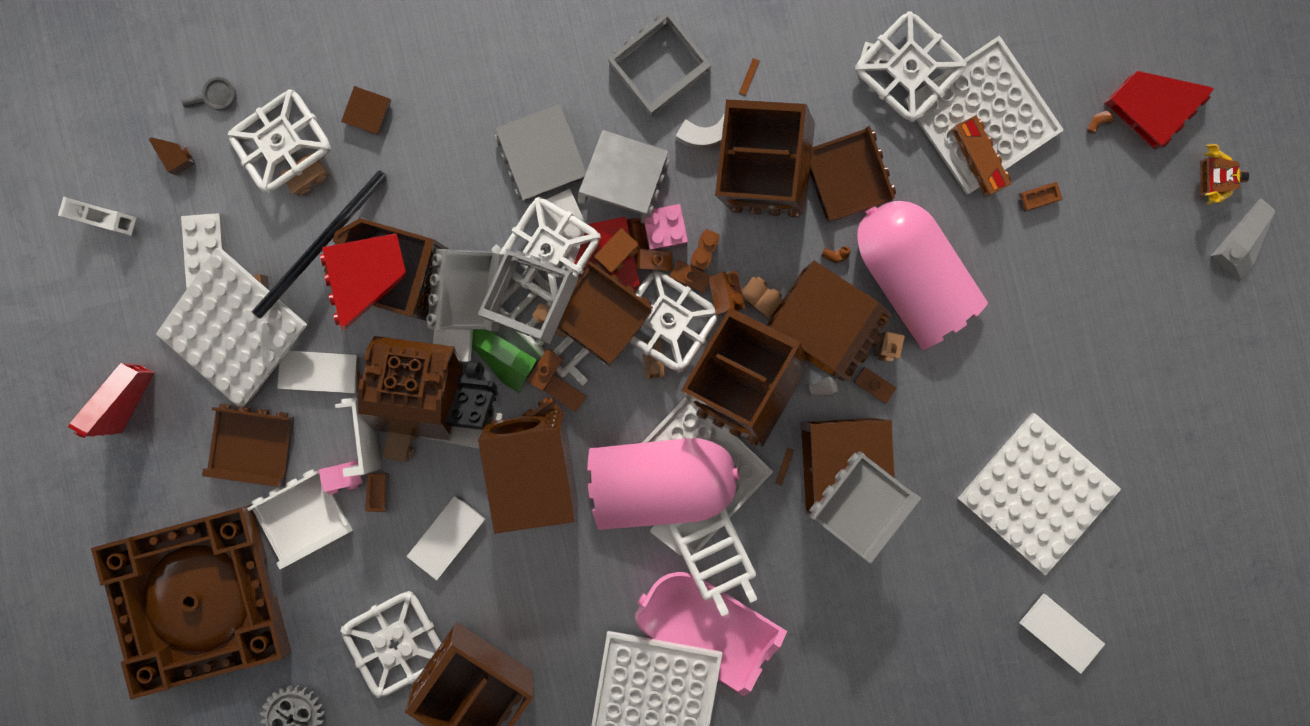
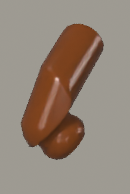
M1104 111L1095 114L1087 128V132L1096 134L1100 124H1111L1115 119L1113 113Z
M843 246L837 251L824 248L821 256L834 263H839L850 256L851 250L847 246Z

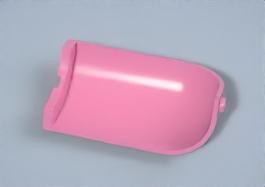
M894 201L878 208L874 206L866 211L867 215L860 222L857 233L861 256L922 350L943 341V336L952 330L954 333L958 332L967 325V319L972 315L977 317L987 306L988 302L934 218L925 209L910 202Z
M686 438L589 449L587 471H591V483H588L589 498L594 500L595 508L592 509V513L598 530L707 520L722 512L730 504L736 492L737 480L740 479L739 468L735 467L731 455L720 445L703 439Z
M675 572L660 578L647 595L643 593L637 602L640 606L635 613V621L639 628L650 639L722 652L718 681L742 696L751 692L763 670L760 666L765 660L769 661L773 654L781 647L787 631L724 592L721 593V596L729 613L721 616L714 598L709 600L702 598L690 573ZM703 580L708 591L715 588V586Z

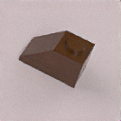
M153 137L148 139L169 173L177 175L195 164L192 159L194 155L188 147Z

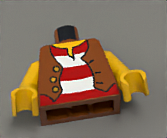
M1217 144L1206 145L1209 152L1205 153V156L1210 157L1200 161V197H1209L1207 205L1221 203L1232 196L1234 190L1240 188V183H1247L1249 180V172L1240 171L1239 162L1233 161L1231 157L1221 152Z

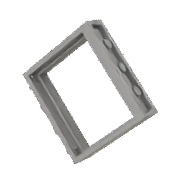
M669 11L661 16L658 15L652 25L643 27L639 31L640 34L638 36L629 38L624 43L625 46L620 50H614V53L608 59L609 65L651 117L711 70L709 61ZM668 25L699 66L649 104L618 64Z
M506 250L478 315L550 344L579 278L572 274V270L564 266L560 269L550 261L543 263L540 258L533 255L530 258L526 257V254L519 250L515 253ZM518 263L563 279L541 330L496 313Z

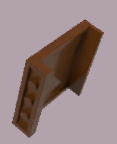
M870 125L863 130L812 148L810 176L827 223L890 202L895 198V187L893 184H890L888 167L883 164V153L881 148H878L876 145L877 136L875 131L871 130Z
M589 261L587 269L578 279L557 328L611 367L651 315L653 307L647 298L637 296L633 288L628 285L625 287L619 283L620 279L604 272L605 269L600 264H593Z
M219 404V407H212V410L216 411L210 455L208 468L203 469L202 476L276 487L284 486L294 417H289L286 412H276V415L269 414V410L257 409V412L250 411L249 407L238 406V409H231L232 405Z

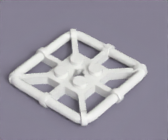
M909 11L899 17L883 35L877 38L876 43L859 59L857 65H855V71L879 95L881 100L884 99L909 122H915L938 99L945 95L944 92L962 75L967 66L961 55L942 39L943 36L940 33L937 34L919 16ZM906 22L907 43L899 50L889 39ZM913 23L932 40L924 49L913 40ZM937 44L955 62H936L927 53ZM882 46L886 47L894 55L888 63L866 64ZM907 62L915 64L914 71L907 69ZM935 69H956L940 87L928 78ZM886 70L895 80L884 89L866 71ZM923 82L933 91V94L915 111V89ZM898 83L909 92V112L889 94Z
M291 89L282 93L262 108L258 107L255 113L237 124L231 131H228L227 135L231 145L241 159V165L247 169L262 193L266 194L276 190L294 176L301 175L303 170L318 161L327 152H330L331 149L328 138L317 123L316 116L311 114L302 98L295 90ZM294 101L304 117L291 125L288 118ZM284 102L281 115L270 122L266 114ZM260 118L265 125L256 133L241 132ZM310 125L320 142L301 140L297 132ZM277 137L282 138L280 143L275 144ZM238 140L255 141L259 149L247 156ZM301 147L319 149L298 165L291 156ZM265 156L268 163L262 180L253 164L259 158ZM286 158L292 169L271 183L275 166Z
M538 197L528 207L518 225L513 227L511 230L513 232L500 253L505 254L506 250L510 251L518 237L521 236L529 241L523 250L526 257L530 258L533 255L540 258L543 263L550 261L556 264L557 268H559L561 263H564L573 269L572 274L578 278L579 274L584 272L583 268L597 248L601 236L594 228L574 217V214L570 211L566 212L550 201ZM543 207L562 218L555 231L546 226ZM537 211L539 227L534 235L530 237L522 231L534 212ZM569 223L589 234L571 240L561 236ZM591 242L577 265L565 258L573 246ZM550 245V253L544 254L545 251L543 250V248H548ZM530 268L525 277L516 271L514 272L512 279L519 282L521 287L530 289L540 297L553 303L558 292L555 276L548 274L550 294L532 282L538 270Z
M652 270L636 290V295L641 298L652 280L654 281L658 300L654 305H651L653 312L641 326L654 333V336L648 345L635 336L629 343L642 350L646 356L650 355L678 373L683 372L689 366L700 347L705 345V339L715 326L719 315H716L715 307L712 303L691 291L689 286L685 287L665 273ZM661 281L682 293L677 302L665 296ZM687 296L707 310L690 312L681 306V303ZM663 317H671L670 321L672 323H666ZM711 317L699 335L686 327L691 319ZM681 334L694 341L683 361L677 343ZM659 337L671 344L675 362L652 348Z
M411 591L401 593L380 605L372 606L371 610L348 621L341 627L340 631L355 661V667L359 668L370 691L378 699L389 696L415 682L423 669L413 673L407 661L415 655L429 659L433 656V652L419 648L414 639L415 636L426 631L436 650L441 644L433 628V622L429 621L419 600ZM405 600L399 620L388 625L382 612ZM410 603L423 624L422 627L413 632L410 631L405 622ZM374 616L382 627L381 630L374 634L353 628ZM350 635L370 640L375 652L362 658ZM391 640L399 642L398 649L391 648ZM376 657H379L384 667L379 687H377L365 664ZM401 663L407 677L384 689L390 669Z

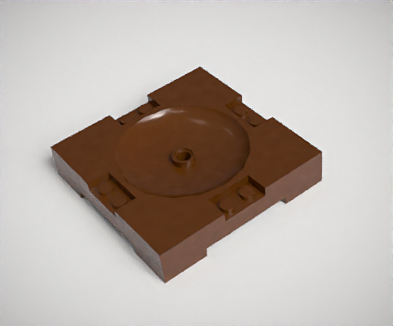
M253 504L91 548L100 586H105L124 660L121 661V666L130 700L223 673L276 661L292 652L277 596L274 597L265 563L267 556L256 515L253 510L248 511L247 509ZM190 597L194 599V604L190 602Z

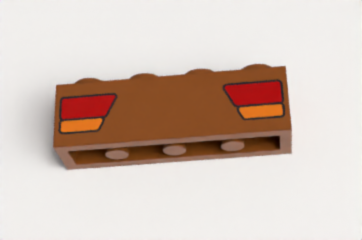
M975 115L955 125L951 131L986 198L1011 185V177L1008 171L1004 170L1000 155L993 149V141L990 136L986 135L983 121Z

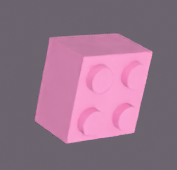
M680 204L653 209L651 217H646L644 225L650 250H662L687 245L688 240Z

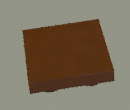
M354 86L341 122L379 136L391 99Z

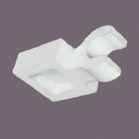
M865 42L861 57L874 45L873 43ZM882 46L866 64L888 63L894 55L882 52L884 48Z

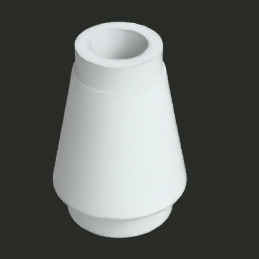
M827 377L809 385L811 396L834 395V393L838 392L835 377Z

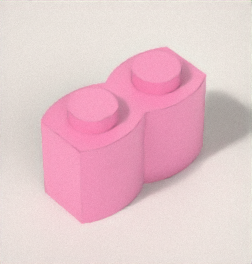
M358 461L319 469L323 492H328V495L339 493L340 488L347 487L348 490L359 488V484L362 483L361 475L347 477L343 475L344 468L358 465Z

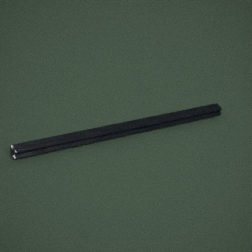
M381 170L376 172L252 310L254 316L261 319L320 254L323 250L322 247H326L334 238L335 232L345 226L387 179L384 172Z

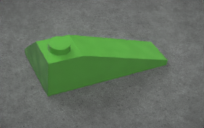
M473 329V349L503 384L520 393L539 360L492 331Z

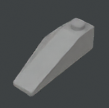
M1262 198L1259 199L1214 251L1211 257L1236 279L1241 281L1255 264L1276 210Z

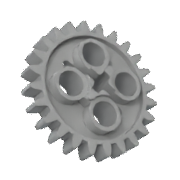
M289 685L287 689L282 687L279 689V692L275 691L272 693V696L266 699L268 703L262 706L265 710L260 713L265 718L260 723L266 724V726H280L277 723V719H280L283 722V726H320L319 724L325 721L323 718H320L325 712L319 711L323 704L316 703L319 697L312 698L313 691L307 694V687L300 691L299 685L294 690L292 685ZM284 701H288L291 704V708H287ZM302 709H306L309 716H305L302 713Z

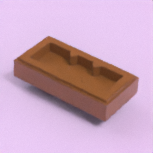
M1057 182L1019 193L1024 212L1063 200Z
M641 218L627 219L629 235L638 243L636 249L650 250L645 225L641 223Z
M637 249L636 269L672 271V252Z
M677 260L669 277L704 294L709 283L708 278L712 276Z
M547 348L526 381L544 391L564 358Z
M863 367L853 382L885 404L896 390L895 386L866 367Z
M367 473L365 511L386 512L388 473Z

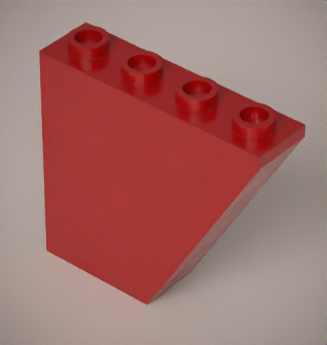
M1136 71L1119 86L1104 104L1153 149L1161 146L1165 147L1171 142L1172 138L1170 137L1183 129L1185 126L1183 123L1196 115L1198 112L1196 109L1200 105L1203 106L1211 98L1209 95L1214 89L1210 86Z
M626 216L587 224L600 233L601 240H599V244L588 262L600 264L594 259V256L621 228L629 235ZM591 242L580 245L574 262L575 265H577ZM634 256L631 259L627 257L622 262L624 267L618 273L614 271L612 274L620 279L619 283L626 287L628 285L636 290L640 283ZM587 262V264L585 265V267L583 268L584 271H585V270L587 269V267H588V262ZM606 269L604 270L608 275H611Z
M397 233L322 247L323 254H320L322 267H327L328 274H324L326 286H331L332 288L329 299L331 306H336L337 313H334L333 316L335 325H340L341 331L351 326L406 277Z
M120 363L69 423L68 428L74 430L73 433L82 438L122 433L154 372L139 364Z

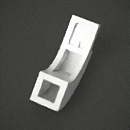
M724 115L717 124L707 128L696 126L685 119L676 134L675 140L686 146L698 149L710 148L720 144Z
M63 197L58 216L130 236L132 235L137 218L67 197Z

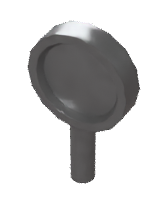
M214 77L204 84L202 95L183 99L181 102L183 107L205 102L212 109L221 111L230 108L235 103L237 93L230 81L222 77Z

